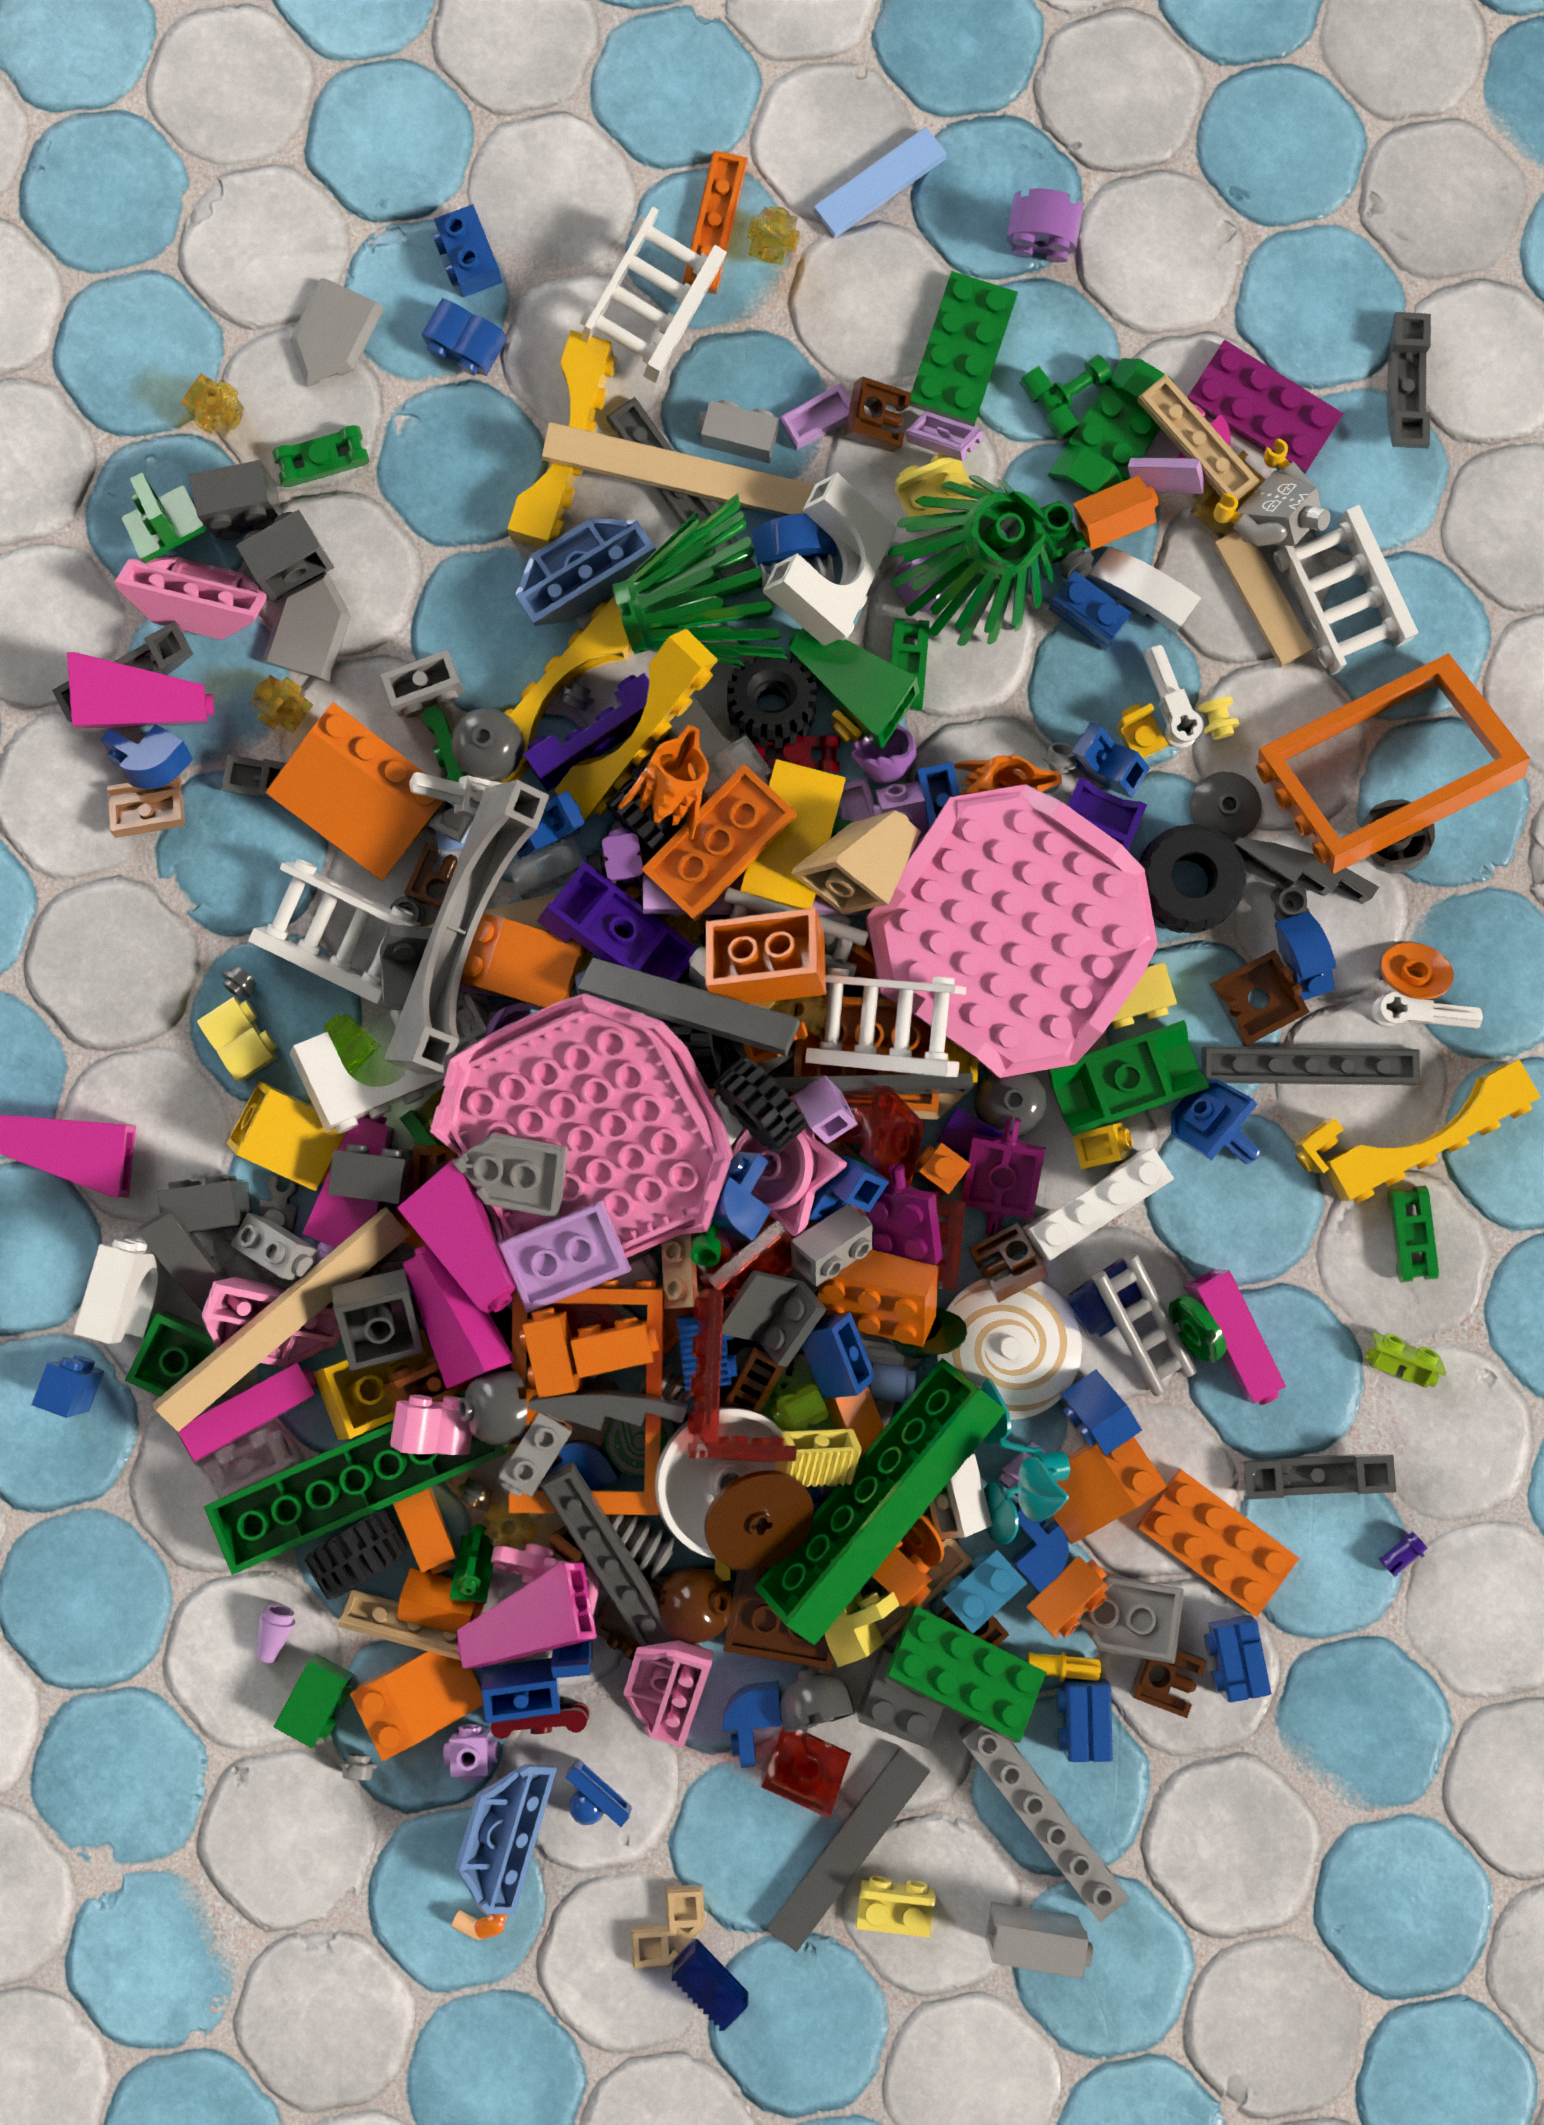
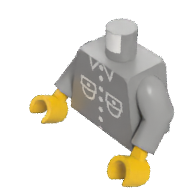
M1276 439L1273 445L1275 453L1267 447L1264 453V463L1270 468L1279 467L1281 472L1273 471L1237 511V498L1229 493L1223 494L1220 502L1216 504L1213 513L1217 522L1228 523L1231 521L1234 524L1232 528L1240 533L1243 542L1253 543L1256 546L1271 544L1293 546L1310 529L1324 531L1330 522L1329 510L1321 508L1318 489L1294 461L1289 463L1285 458L1288 452L1286 442Z

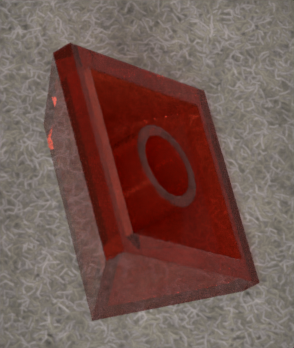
M782 1725L761 1773V1787L830 1818L851 1753L802 1730L786 1733Z

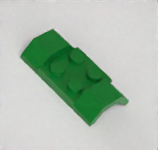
M1122 358L1112 374V379L1104 385L1048 473V476L1054 480L1069 481L1090 495L1128 480L1130 477L1128 470L1130 459L1142 458L1161 429L1137 402L1138 397L1162 378L1165 373L1142 359Z
M1185 1020L1086 1054L1075 1065L1048 1069L1051 1088L1063 1121L1072 1136L1209 1088L1207 1080L1198 1069L1191 1050Z

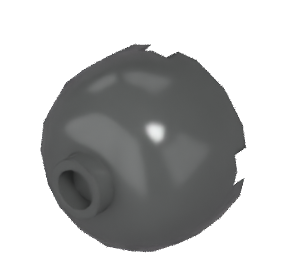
M481 708L469 712L459 720L453 730L451 747L454 760L466 775L496 782L506 779L517 770L524 753L525 743L520 728L510 716L497 709Z
M1399 799L1387 800L1375 805L1365 817L1361 828L1411 802ZM1434 823L1366 857V861L1377 870L1389 874L1406 873L1417 868L1428 857L1435 840Z
M990 1073L984 1077L977 1087L975 1094L976 1116L999 1132L1004 1133L1006 1117L1013 1116L1011 1130H1013L1015 1117L1020 1118L1021 1123L1018 1137L1024 1136L1034 1130L1045 1115L1047 1106L1045 1089L1039 1079L1032 1073L997 1078L993 1073Z
M512 1368L496 1369L481 1374L473 1379L468 1386L465 1398H461L459 1403L460 1418L462 1421H466L469 1431L478 1440L490 1445L516 1444L514 1439L522 1438L527 1421L526 1399H519L517 1387H524L516 1370Z
M817 1668L796 1673L797 1681L788 1685L781 1696V1721L786 1733L812 1728L821 1723L837 1721L855 1714L853 1701L847 1686L841 1679L832 1674L819 1675Z

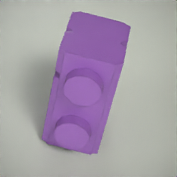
M618 829L609 832L610 836L602 840L604 857L606 859L607 879L622 891H625L629 886L643 889V875L646 874L642 871V868L645 866V858L639 836L631 833L630 829Z

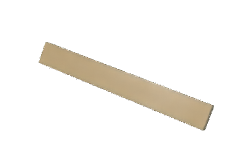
M552 422L548 424L542 453L543 461L726 503L738 493L739 501L741 502L740 507L782 517L805 513L802 510L815 486L810 483Z
M386 1207L381 1209L309 1270L304 1277L296 1281L152 1403L155 1411L179 1432L333 1301L332 1286L358 1280L410 1234Z

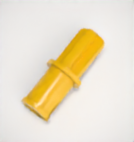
M1062 1651L1060 1655L1028 1652L1026 1662L1046 1671L1045 1677L1059 1678L1060 1682H1064L1065 1678L1098 1681L1100 1678L1101 1664L1100 1660L1096 1658L1066 1656V1652Z

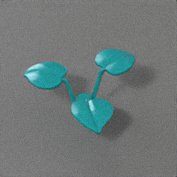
M987 1378L982 1383L980 1389L1003 1407L1006 1412L982 1441L986 1445H994L998 1442L1000 1447L1032 1455V1457L1025 1459L1020 1466V1481L1018 1485L1008 1488L1004 1492L1003 1487L998 1481H992L984 1488L993 1525L986 1528V1531L995 1544L1003 1545L1010 1543L1015 1538L1019 1527L1017 1509L1010 1500L1012 1495L1019 1492L1021 1510L1030 1521L1038 1522L1050 1518L1070 1498L1056 1483L1068 1479L1070 1475V1462L1067 1455L1062 1451L1043 1453L1041 1447L1032 1448L1012 1443L1005 1439L1011 1432L1010 1415L997 1387L991 1378Z

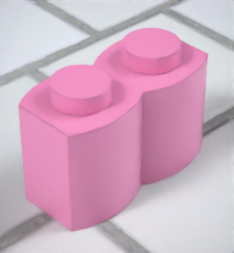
M410 1395L409 1400L397 1401L390 1446L400 1452L411 1454H469L472 1433L469 1431L466 1421H462L460 1418L459 1403L461 1398L444 1396L443 1402H432V1398L428 1396Z

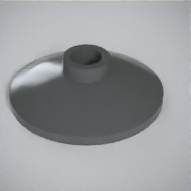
M1218 772L1209 775L1197 785L1190 800V814L1194 824L1212 827L1234 842L1238 837H1246L1256 827L1261 815V799L1255 786L1245 777L1233 772ZM1224 799L1233 801V810L1229 811L1223 807L1222 802Z

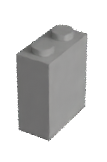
M991 1901L985 1939L992 1963L1083 1979L1085 1966L1090 1967L1092 1962L1093 1944L1089 1942L1087 1931L1084 1930L1078 1916Z

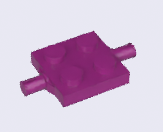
M1013 1116L1006 1117L1003 1136L992 1137L974 1133L968 1161L971 1166L966 1172L961 1205L978 1208L989 1214L985 1234L991 1236L994 1223V1234L1001 1231L1003 1217L1018 1216L1032 1219L1046 1147L1027 1144L1017 1139L1021 1119L1015 1117L1013 1130H1011Z
M899 1163L892 1164L888 1167L891 1184L885 1187L871 1211H865L866 1217L871 1222L873 1228L872 1250L937 1265L942 1260L943 1255L935 1193L919 1191L908 1186L905 1180L904 1165L901 1164L899 1166Z

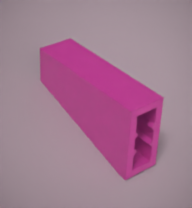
M67 652L72 726L75 729L148 727L155 724L158 726L208 724L207 715H214L213 694H206L203 684L76 652Z
M369 1114L357 1119L358 1125L346 1132L339 1150H346L347 1144L369 1146V1153L382 1154V1148L392 1149L394 1128L385 1125L386 1117L381 1116L371 1119ZM330 1169L302 1234L337 1248L383 1209L385 1202L329 1195Z
M0 1115V1154L108 1196L129 1198L136 1126Z
M454 1158L397 1208L478 1309L487 1313L492 1311L498 1312L511 1302V1294L517 1289L498 1246V1238L483 1202L475 1193L477 1191L465 1174L461 1175L452 1163L455 1160Z
M428 1245L415 1249V1257L402 1264L446 1389L470 1382L487 1371L500 1369L515 1362L491 1315L478 1309Z
M1213 1269L1184 1285L1183 1287L1188 1296L1201 1303L1220 1327L1227 1346L1226 1354L1222 1358L1245 1400L1253 1404L1258 1402L1261 1406L1278 1398L1280 1395L1277 1391L1286 1387L1230 1270Z
M297 1362L194 1418L177 1433L195 1464L311 1399L315 1395L312 1388L316 1387L317 1383L309 1368L301 1369Z
M584 1563L558 1564L457 1630V1650L463 1669L485 1667L596 1639Z

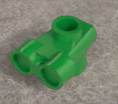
M1056 501L1040 508L1049 524L1047 526L1042 524L1055 545L1056 554H1052L1048 547L1045 546L1050 564L1064 559L1078 548L1086 550L1089 547L1083 532H1077L1074 527L1072 511L1066 504ZM1050 521H1057L1060 524V527L1053 526L1052 524H1050Z

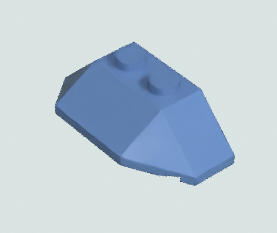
M589 518L530 555L520 587H518L515 596L534 626L572 622L614 596L613 584L626 581L656 551V548L637 520L623 521Z
M524 1764L476 1794L455 1870L480 1910L486 1915L515 1914L557 1771V1767L554 1765Z

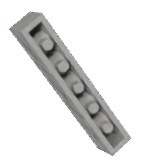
M969 1721L958 1731L964 1744L1098 1921H1103L1127 1902L1129 1897L1121 1883L1014 1742L973 1721Z

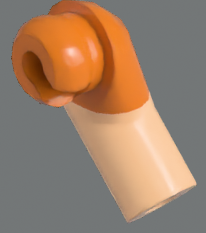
M459 1909L451 1924V1928L475 1940H483L500 1935L503 1932L507 1914H492L478 1919Z

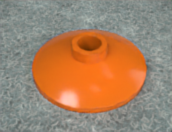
M1406 942L1390 947L1384 953L1380 964L1381 973L1385 981L1397 992L1415 999H1433L1445 994L1451 987L1454 979L1453 968L1447 958L1436 949L1420 943Z
M923 1514L902 1538L904 1543L900 1548L909 1557L915 1553L929 1567H932L942 1561L944 1548L940 1536L935 1530L933 1521Z

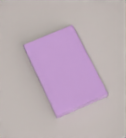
M603 1200L498 1243L526 1313L632 1270Z

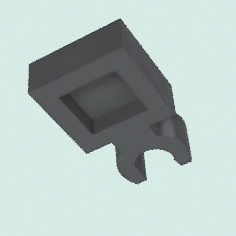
M272 1175L268 1183L272 1200L261 1199L258 1216L270 1219L294 1234L299 1205L289 1203L290 1198L297 1193L299 1183L290 1180L289 1188L283 1192L278 1187L280 1176Z

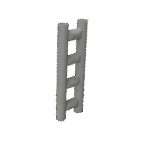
M728 887L724 898L725 902L734 904L730 918L746 917L748 909L763 914L798 910ZM819 916L824 933L839 938L834 955L825 954V970L827 968L848 969V977H853L857 964L848 962L847 959L853 943L865 945L868 932Z
M1131 1252L1124 1257L1128 1269L1110 1280L1105 1271H1099L1092 1276V1279L1152 1394L1159 1396L1166 1391L1162 1379L1179 1369L1184 1377L1193 1376L1197 1370L1138 1254ZM1135 1282L1143 1298L1124 1309L1117 1292ZM1150 1311L1158 1327L1139 1338L1132 1322ZM1165 1340L1173 1356L1154 1367L1147 1351Z

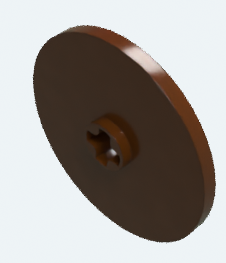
M774 1470L749 1473L724 1487L710 1504L704 1520L706 1542L713 1555L719 1561L732 1568L755 1570L772 1566L790 1556L806 1539L814 1518L813 1501L802 1482L790 1474Z

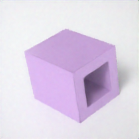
M826 1075L810 1083L805 1089L794 1095L810 1129L826 1144L858 1124L842 1092Z

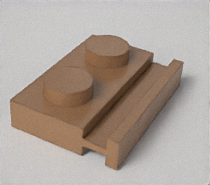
M177 776L169 784L154 789L137 788L130 785L129 782L107 786L110 795L108 805L110 832L112 835L118 838L185 826L181 778Z

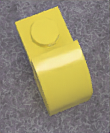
M859 1591L852 1602L847 1605L830 1626L829 1630L825 1633V1638L838 1667L866 1658L884 1644L875 1621L883 1619L900 1606L894 1592L879 1597L878 1592H873L862 1597Z

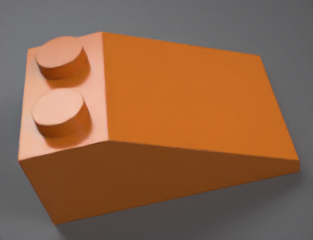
M483 913L467 954L460 983L485 993L546 1008L570 997L585 947L576 940L570 939L567 943H564L550 932Z
M1134 1437L1107 1455L1102 1452L1097 1444L1090 1447L1086 1443L1067 1456L1070 1462V1475L1067 1480L1056 1483L1070 1498L1053 1515V1518L1063 1529L1070 1543L1073 1544L1138 1508L1168 1486Z
M423 1651L358 1684L350 1693L382 1762L418 1744L483 1705L482 1687L473 1668L463 1669L461 1660L428 1651Z

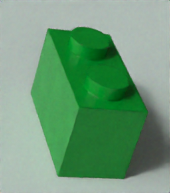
M316 1653L305 1666L273 1728L310 1748H313L320 1739L326 1741L337 1722L332 1719L337 1706L344 1708L350 1698V1693L354 1690V1687L349 1684L355 1674Z

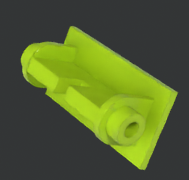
M1373 1331L1372 1337L1375 1349L1369 1347L1365 1354V1361L1370 1363V1367L1395 1376L1401 1364L1405 1366L1401 1373V1378L1424 1388L1428 1386L1435 1387L1439 1380V1374L1446 1375L1442 1358L1434 1350L1423 1346L1418 1349L1406 1344L1403 1339L1394 1334L1386 1333L1384 1336Z

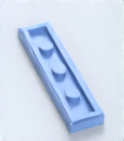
M925 127L814 206V213L835 239L946 160L947 153L929 129Z

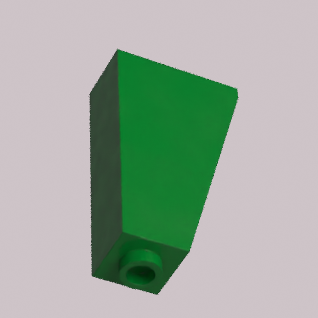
M803 627L802 629H797L790 639L789 651L793 663L795 664L799 660L804 665V672L809 670L812 673L813 682H816V687L877 748L882 750L920 693L917 677L846 639L842 641L837 640L823 646Z

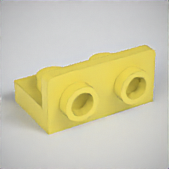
M943 454L936 455L931 459V463L918 468L917 465L904 469L895 480L894 491L906 517L943 514L953 510L923 507L915 502L916 499L922 496L975 500L944 491L941 488V484L947 481L972 488L962 461Z
M872 1876L869 1880H860L856 1929L930 1938L932 1912L936 1902L934 1888H929L927 1883L916 1880L907 1881L906 1885L891 1883L889 1878Z

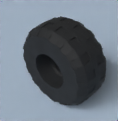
M1188 824L1170 828L1148 844L1138 861L1145 870L1153 920L1159 926H1163L1170 931L1192 934L1214 928L1233 913L1242 899L1244 886L1246 885L1243 858L1236 849L1235 844L1212 827ZM1189 860L1197 863L1204 869L1208 878V888L1203 897L1190 898L1176 890L1171 876L1174 863Z

